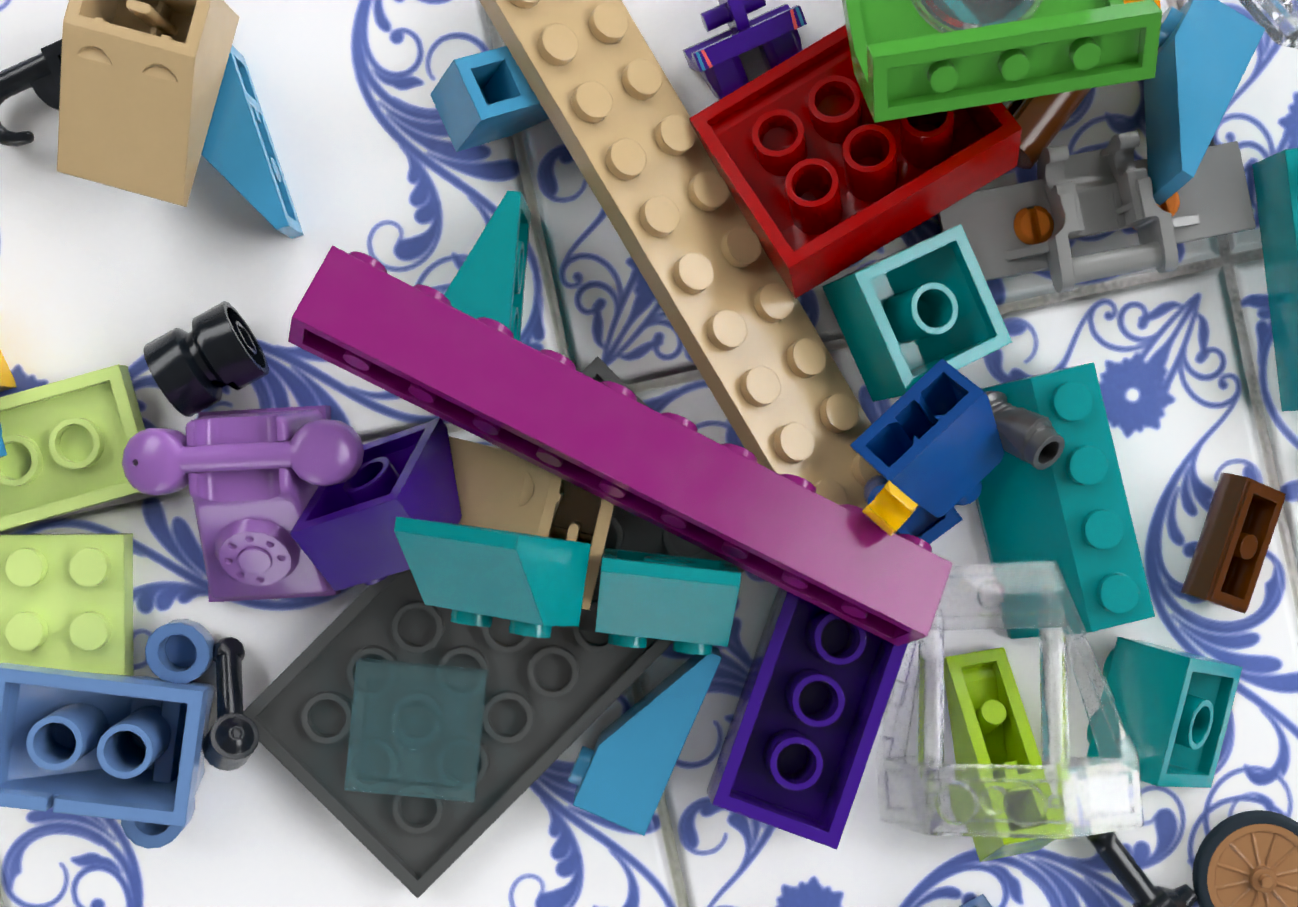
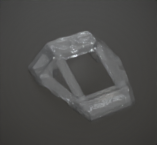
M1056 560L952 565L928 637L908 643L885 709L876 754L880 821L932 836L1069 839L1144 826L1139 756L1130 734L1127 735L1113 702L1115 700L1106 677H1103L1086 637L1087 632ZM1039 628L1042 765L944 764V632L946 630ZM1067 653L1100 757L1069 758ZM918 685V756H906Z

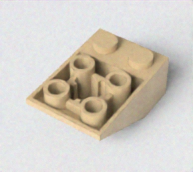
M69 0L62 28L57 171L187 207L240 17L224 0Z
M449 436L462 514L459 524L590 543L591 547L582 609L590 610L615 505L504 449Z

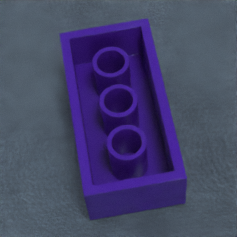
M779 587L706 791L712 805L837 850L908 643L896 646Z

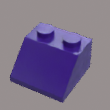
M441 418L363 444V462L357 473L344 483L332 486H318L294 525L290 535L335 592L363 583L365 585H374L389 575L410 569L394 532L396 517L459 524L462 514L448 429Z

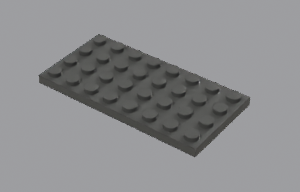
M598 356L581 372L598 382L611 381L631 390ZM636 395V397H637V402H639V403H641V404L647 406V405ZM616 505L614 506L605 548L726 561ZM601 565L590 610L581 609L579 627L552 626L550 638H537L509 633L510 620L493 617L491 627L453 623L450 621L452 609L424 604L409 569L389 575L382 581L369 585L243 711V715L250 718L257 726L260 736L259 742L418 899L673 641L647 638V647L645 648L621 647L608 643V633L595 632ZM736 566L740 570L741 574L745 571L744 569Z

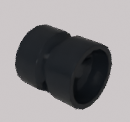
M226 301L194 317L192 320V331L189 333L183 329L175 328L147 343L143 348L146 363L158 387L173 407L185 417H191L219 402L222 398V388L226 385L238 391L269 374L266 357L253 332L238 311Z

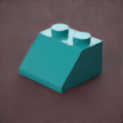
M962 224L956 225L822 286L873 402L902 396L941 359H944L956 370H959L1012 343Z
M396 517L394 532L424 604L452 609L451 622L470 626L491 627L493 617L510 620L509 633L537 638H550L552 626L579 627L591 547L590 543L477 526Z
M605 548L601 565L595 632L608 633V643L621 647L645 648L647 647V638L673 641V650L676 652L693 655H711L712 645L728 647L740 589L741 572L734 564L728 561Z
M1117 637L1115 648L1108 654L1103 667V679L1106 684L1100 707L1092 715L1088 724L1087 740L1090 745L1086 761L1159 787L1211 788L1243 667L1145 641Z

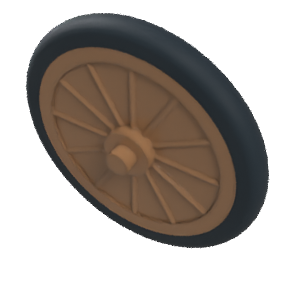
M1252 810L1235 814L1217 824L1203 839L1193 864L1192 882L1194 893L1198 897L1197 902L1199 906L1298 907V822L1280 813Z

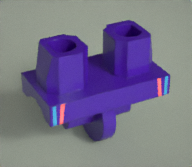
M718 0L719 6L700 14L703 26L707 32L724 24H727L729 29L682 51L689 68L701 72L703 79L714 96L722 99L749 82L739 57L740 54L759 47L766 68L770 70L803 50L797 28L807 23L800 5L790 8L788 4H783L748 20L747 14L766 6L765 0Z

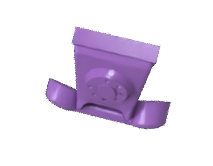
M331 406L199 412L197 419L191 420L186 424V435L174 429L149 428L139 431L129 439L123 451L122 466L125 477L132 487L143 494L156 496L181 491L189 484V493L194 504L208 580L209 602L334 596L341 593V590L334 591L290 535L291 530L318 486H332L346 482L357 473L363 462L364 448L361 437L353 427L346 423L331 420Z

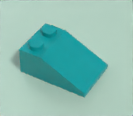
M507 191L444 295L448 298L452 307L475 319L486 317L496 320L510 329L514 339L520 341L531 212L522 192Z

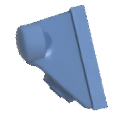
M189 619L173 620L157 628L149 636L145 647L146 662L152 673L157 677L90 673L1 663L0 807L45 812L53 807L54 813L121 820V826L126 837L135 845L147 849L161 848L172 842L192 819L195 810V795L205 773V757L202 748L204 738L209 729L211 707L216 689L212 684L193 682V680L202 676L214 661L213 648L215 641L209 630L200 623Z

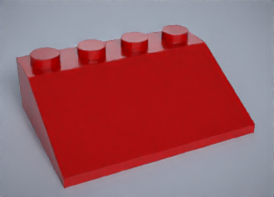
M919 0L927 14L944 27L925 0ZM846 24L689 118L694 131L720 176L725 180L728 190L752 231L758 236L762 248L795 299L1015 168L1018 164L1022 134L1021 126L1002 102L874 123L854 75Z

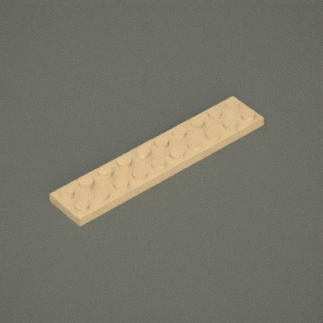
M479 0L744 448L757 457L758 464L780 475L792 474L806 479L816 487L817 494L838 505L850 504L864 509L867 506L864 498V487L872 477L880 474L860 457L850 445L872 424L799 300L795 299L762 248L758 236L752 231L728 190L725 180L720 176L689 120L690 115L622 0Z

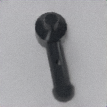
M233 637L221 638L214 644L213 660L216 662L217 720L205 736L202 748L204 757L209 764L225 771L236 770L243 766L258 746L260 737L255 723L243 715L242 660L245 657L243 643Z
M1096 823L1088 829L1085 837L1135 901L1132 904L1133 907H1192L1198 900L1197 895L1187 884L1175 889L1154 886L1107 823Z

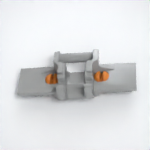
M1137 130L1114 135L1107 148L1069 155V149L1066 144L1045 148L1037 162V180L973 192L937 214L941 232L962 224L986 281L1037 271H1050L1051 280L1057 293L1073 291L1075 283L1156 268L1159 273L1175 271L1178 266L1177 244L1253 230L1256 228L1238 141L1209 146L1194 177L1163 204L1158 205L1153 198L1151 177H1148L1147 159L1134 161V149L1140 145V136ZM1131 227L1138 233L1140 245L1072 258L1069 239Z

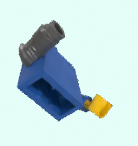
M941 359L850 446L880 474L872 477L864 487V498L867 506L862 512L889 536H892L920 506L938 518L944 516L955 505L964 506L977 500L983 488L981 480L1002 461L1005 454L1004 450L1030 463L1036 469L1043 470L1058 460L1063 452L1065 441L1062 436L1056 433L1048 417L1022 407L1012 406V404L1007 403V397L1003 392H984L944 359Z

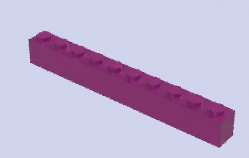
M333 245L330 248L292 316L288 342L896 646L928 637L953 563L932 553L931 545L923 539L909 534L889 536L862 512V508L850 504L838 505L817 494L816 487L806 479L792 474L780 475L758 464L757 457L749 450L735 444H719L698 433L696 425L687 418L669 412L659 413L637 402L636 395L628 388L611 381L598 382L577 371L575 364L566 356L548 349L538 351L514 339L511 330L496 320L486 317H479L477 319L452 307L448 298L441 292L426 285L417 284L411 286L391 276L378 260L365 253L357 251L347 253Z

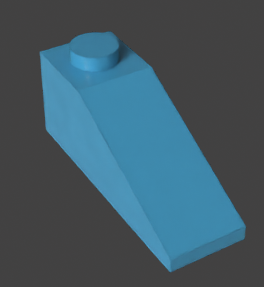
M1188 0L1180 10L1170 6L1162 15L1155 78L1144 80L1148 177H1151L1153 198L1158 205L1163 204L1194 177L1265 31L1264 27L1219 0Z
M232 45L201 155L276 230L291 239L303 236L304 234L245 58Z
M507 46L454 59L430 94L456 152L512 136L549 119Z
M712 646L711 655H693L604 729L600 733L593 750L586 746L581 747L568 778V782L577 785L573 806L645 836L721 662L722 656L718 648Z

